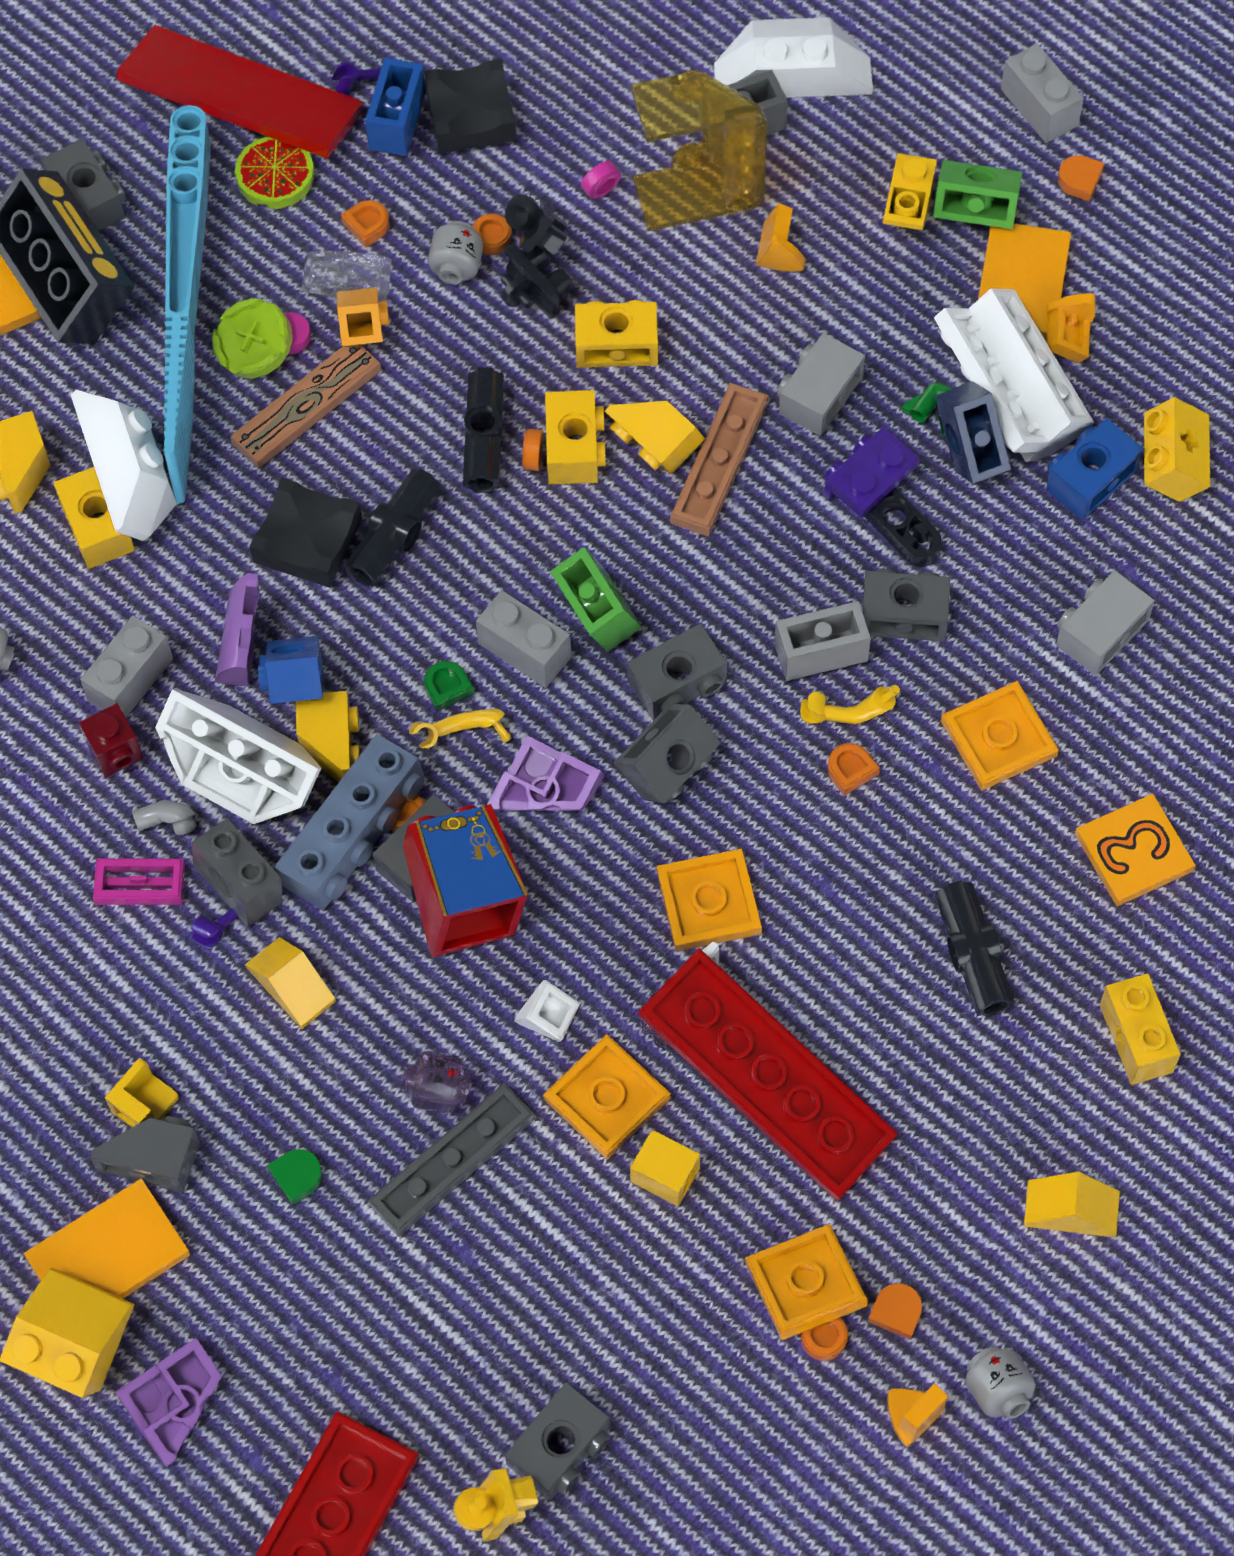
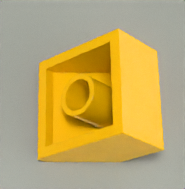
M50 1268L16 1316L0 1361L81 1398L99 1392L103 1387L135 1304L54 1268Z

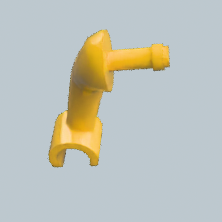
M892 685L889 689L878 687L859 704L851 707L826 705V696L823 693L814 691L808 696V700L804 699L801 701V718L809 724H818L825 720L853 725L860 724L891 710L895 706V696L900 693V688L897 685Z
M500 709L463 712L432 724L417 721L409 728V734L411 735L416 734L424 727L427 728L428 737L419 744L421 748H430L437 742L438 737L453 732L477 727L487 728L491 725L500 735L502 742L506 743L511 739L510 733L506 731L499 721L505 714Z

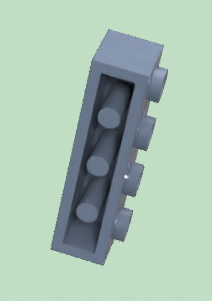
M376 734L274 866V870L282 878V887L324 911L331 900H337L347 886V879L356 867L363 866L370 858L373 845L382 833H387L393 828L398 819L399 811L407 802L406 798L412 800L420 792L425 776L419 758Z

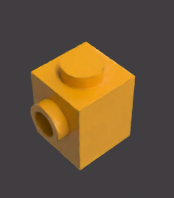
M377 287L338 291L337 311L342 346L383 342L382 325H389L387 300L379 301Z

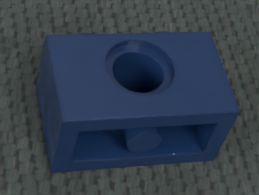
M972 381L935 395L956 473L972 484L1011 470L993 396L990 391Z

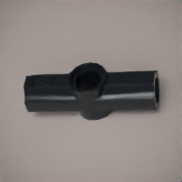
M478 367L476 371L468 373L467 410L464 417L463 487L473 490L474 493H489L491 490L499 488L500 456L503 443L504 374L495 371L493 368ZM480 428H489V429H491V430H489V431H487V432H478V431H477V430L480 429Z
M412 469L389 503L382 502L374 510L368 522L367 534L345 564L346 571L357 582L367 587H377L400 553L406 554L414 546L422 528V521L443 492L442 484L432 474L422 469Z
M960 880L947 884L944 888L936 891L935 898L948 933L947 945L952 964L956 972L963 975L976 1015L989 1017L1000 1014L1013 1006L1014 998L1001 965L1002 952L997 933L992 924L986 923L972 882Z

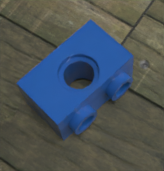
M384 57L365 120L369 150L403 156L408 155L426 94L423 64Z
M1106 418L1096 428L1093 426L1088 427L1079 436L1076 446L1067 454L1061 452L1052 460L1048 466L1049 477L1046 490L1080 519L1084 520L1139 470L1144 448ZM1086 464H1093V465H1095V466H1097V467H1099V468H1098V469H1090V468L1086 467L1085 465H1086Z
M319 636L268 641L266 655H260L258 676L261 692L269 691L270 704L322 698L324 673Z

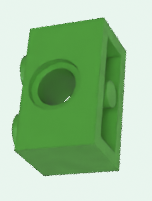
M943 160L933 217L1013 229L1023 172Z
M585 547L550 571L589 635L607 652L642 628L603 565Z

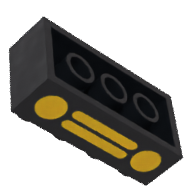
M21 168L0 199V254L58 343L95 344L135 286L59 172Z

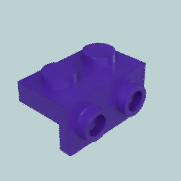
M883 426L873 436L866 434L862 437L852 451L854 454L845 462L838 460L828 469L824 476L826 483L823 496L830 501L836 495L862 518L918 466L920 458Z

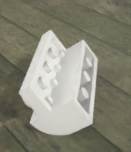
M991 288L969 309L944 308L934 317L941 330L943 341L952 348L961 363L960 368L963 375L969 381L977 383L992 393L1004 444L1013 453L1020 452L1025 462L1044 458L1062 449L1094 423L1014 289Z

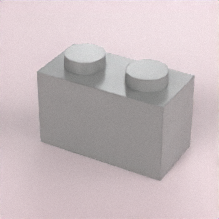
M1038 43L1005 60L1001 90L1046 144L1078 127L1083 97Z
M822 333L814 345L808 344L805 347L798 361L799 367L794 374L788 373L781 381L777 390V396L780 397L779 414L822 436L863 378L865 355Z
M1115 570L1105 581L1097 579L1087 590L1084 596L1085 601L1077 609L1070 607L1057 624L1060 630L1056 646L1095 676L1149 621L1155 601Z
M502 590L476 620L479 645L545 688L549 686L571 659L570 634Z
M859 601L776 621L774 645L785 679L789 681L867 662L871 637Z
M132 615L81 677L80 681L88 702L100 710L118 703L126 718L173 661L167 636Z

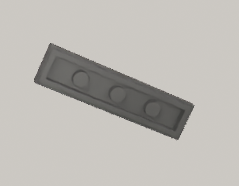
M503 1083L368 1200L369 1206L400 1237L535 1119L534 1113Z

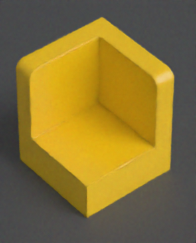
M142 1058L137 1059L105 1096L111 1113L131 1128L149 1118L162 1120L179 1099L176 1091L152 1074L148 1063Z
M651 1131L630 1167V1181L679 1207L700 1170V1154L656 1131Z

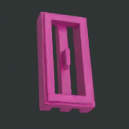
M96 858L93 893L95 905H183L184 859ZM105 873H173V877H105ZM104 889H172V890H104Z

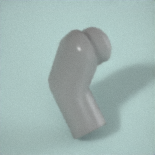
M170 800L158 801L131 811L138 831L164 822L172 823L174 832L177 835L190 833L196 828V821L192 816L195 813L192 808Z

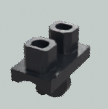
M544 194L540 199V207L532 197L527 195L514 196L507 202L505 206V219L511 228L520 231L519 246L530 253L536 245L553 257L567 238V234L564 233L567 223L554 214V201Z
M515 243L505 248L504 251L509 258V263L506 267L507 274L501 278V282L505 286L501 295L502 301L509 307H514L521 303L525 309L530 308L535 303L549 319L560 313L559 302L573 291L571 277L561 268L545 277L540 271L550 265V259L548 254L536 245L530 253L524 249L520 250Z

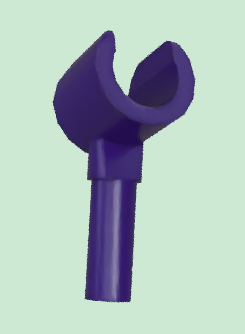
M342 62L337 66L331 80H339L335 88L337 92L348 94L351 92L356 81L378 78L381 68L363 70L357 69L351 63Z
M231 909L220 916L215 922L204 915L199 916L191 927V930L194 932L192 939L206 947L215 946L222 937L224 929L238 918L237 913Z

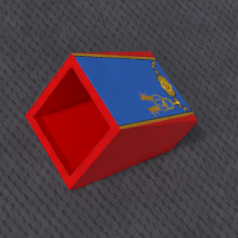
M492 804L481 807L468 805L456 810L453 814L436 818L431 815L424 816L415 820L412 824H408L403 842V850L431 956L435 957L514 936L528 893Z

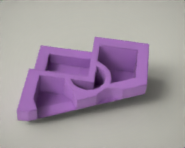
M245 574L234 584L229 593L214 683L246 687L249 685L255 650L253 628L260 593L258 574Z
M526 735L508 772L504 771L487 805L492 804L494 811H582L598 789L604 774L600 770Z
M195 1338L116 1391L115 1394L164 1466L167 1467L174 1462L179 1449L190 1430L194 1427L200 1412L222 1376L197 1338Z

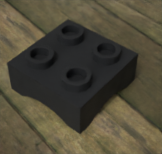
M502 58L488 60L481 65L463 70L431 69L424 71L426 92L438 153L516 141L515 119L508 94Z
M282 477L267 517L254 535L249 546L253 563L331 588L362 521L360 502L348 498L326 496Z

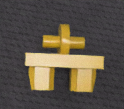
M506 1468L493 1470L479 1488L466 1489L456 1498L453 1506L456 1521L463 1528L470 1531H480L483 1529L481 1533L483 1542L497 1539L510 1524L522 1522L526 1517L527 1509H532L538 1504L533 1479L530 1475L509 1480Z

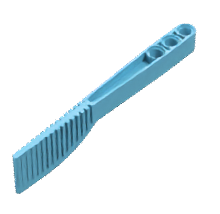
M191 105L182 106L171 115L166 188L164 454L176 503L185 502L191 448L195 371L194 333L208 207L211 151L205 113L201 108Z

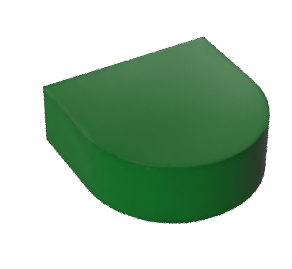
M451 661L437 662L425 674V691L436 712L475 695L474 687L463 668L457 663Z
M303 1149L291 1150L267 1165L268 1171L292 1206L315 1192L322 1180V1170L318 1159L314 1154Z

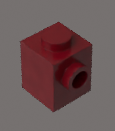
M118 703L78 722L86 745L105 778L144 759L137 737Z

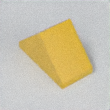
M280 937L245 964L250 973L301 1029L336 1002L335 997L304 952Z
M1081 1172L1028 1180L1024 1227L1116 1238L1120 1191Z

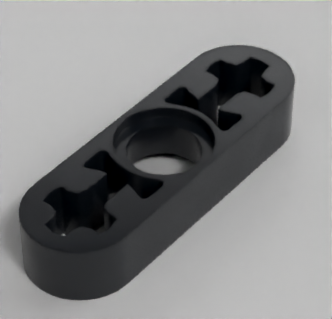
M896 488L892 489L879 501L876 508L874 506L864 515L865 519L910 564L917 567H926L932 565L938 559L942 542L940 533ZM896 509L904 513L906 520L899 525H891L883 519L882 515L888 510ZM912 526H914V528H913V535H911V534L909 533V531L911 530ZM915 539L921 544L928 541L930 543L929 550L927 551L923 547L916 550L914 548Z

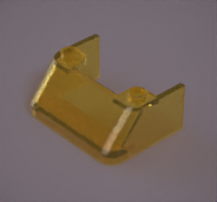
M696 70L631 84V91L646 143L702 131V143H687L681 146L672 156L671 168L633 175L634 186L648 232L745 212L757 207L763 201L767 122L760 105L707 73Z

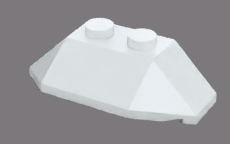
M830 17L751 20L714 63L715 89L773 70L786 98L867 95L873 93L870 57Z
M75 390L70 395L115 531L144 541L151 536L177 504L163 464V456L157 447L151 430V421L145 412L140 409H135L115 400Z
M172 689L155 727L160 739L164 741L168 756L181 784L252 824H257L304 807L321 770V767L306 749L296 741L230 705L179 689Z

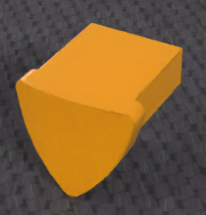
M778 203L763 222L756 259L757 266L784 272L804 270L805 257L793 244L787 241L793 208Z
M1095 294L1070 295L1047 304V345L1053 353L1075 363H1080L1089 358L1090 324L1094 320L1096 311Z
M935 1383L925 1393L909 1389H891L888 1392L887 1406L889 1418L895 1433L904 1446H911L945 1409L949 1396Z

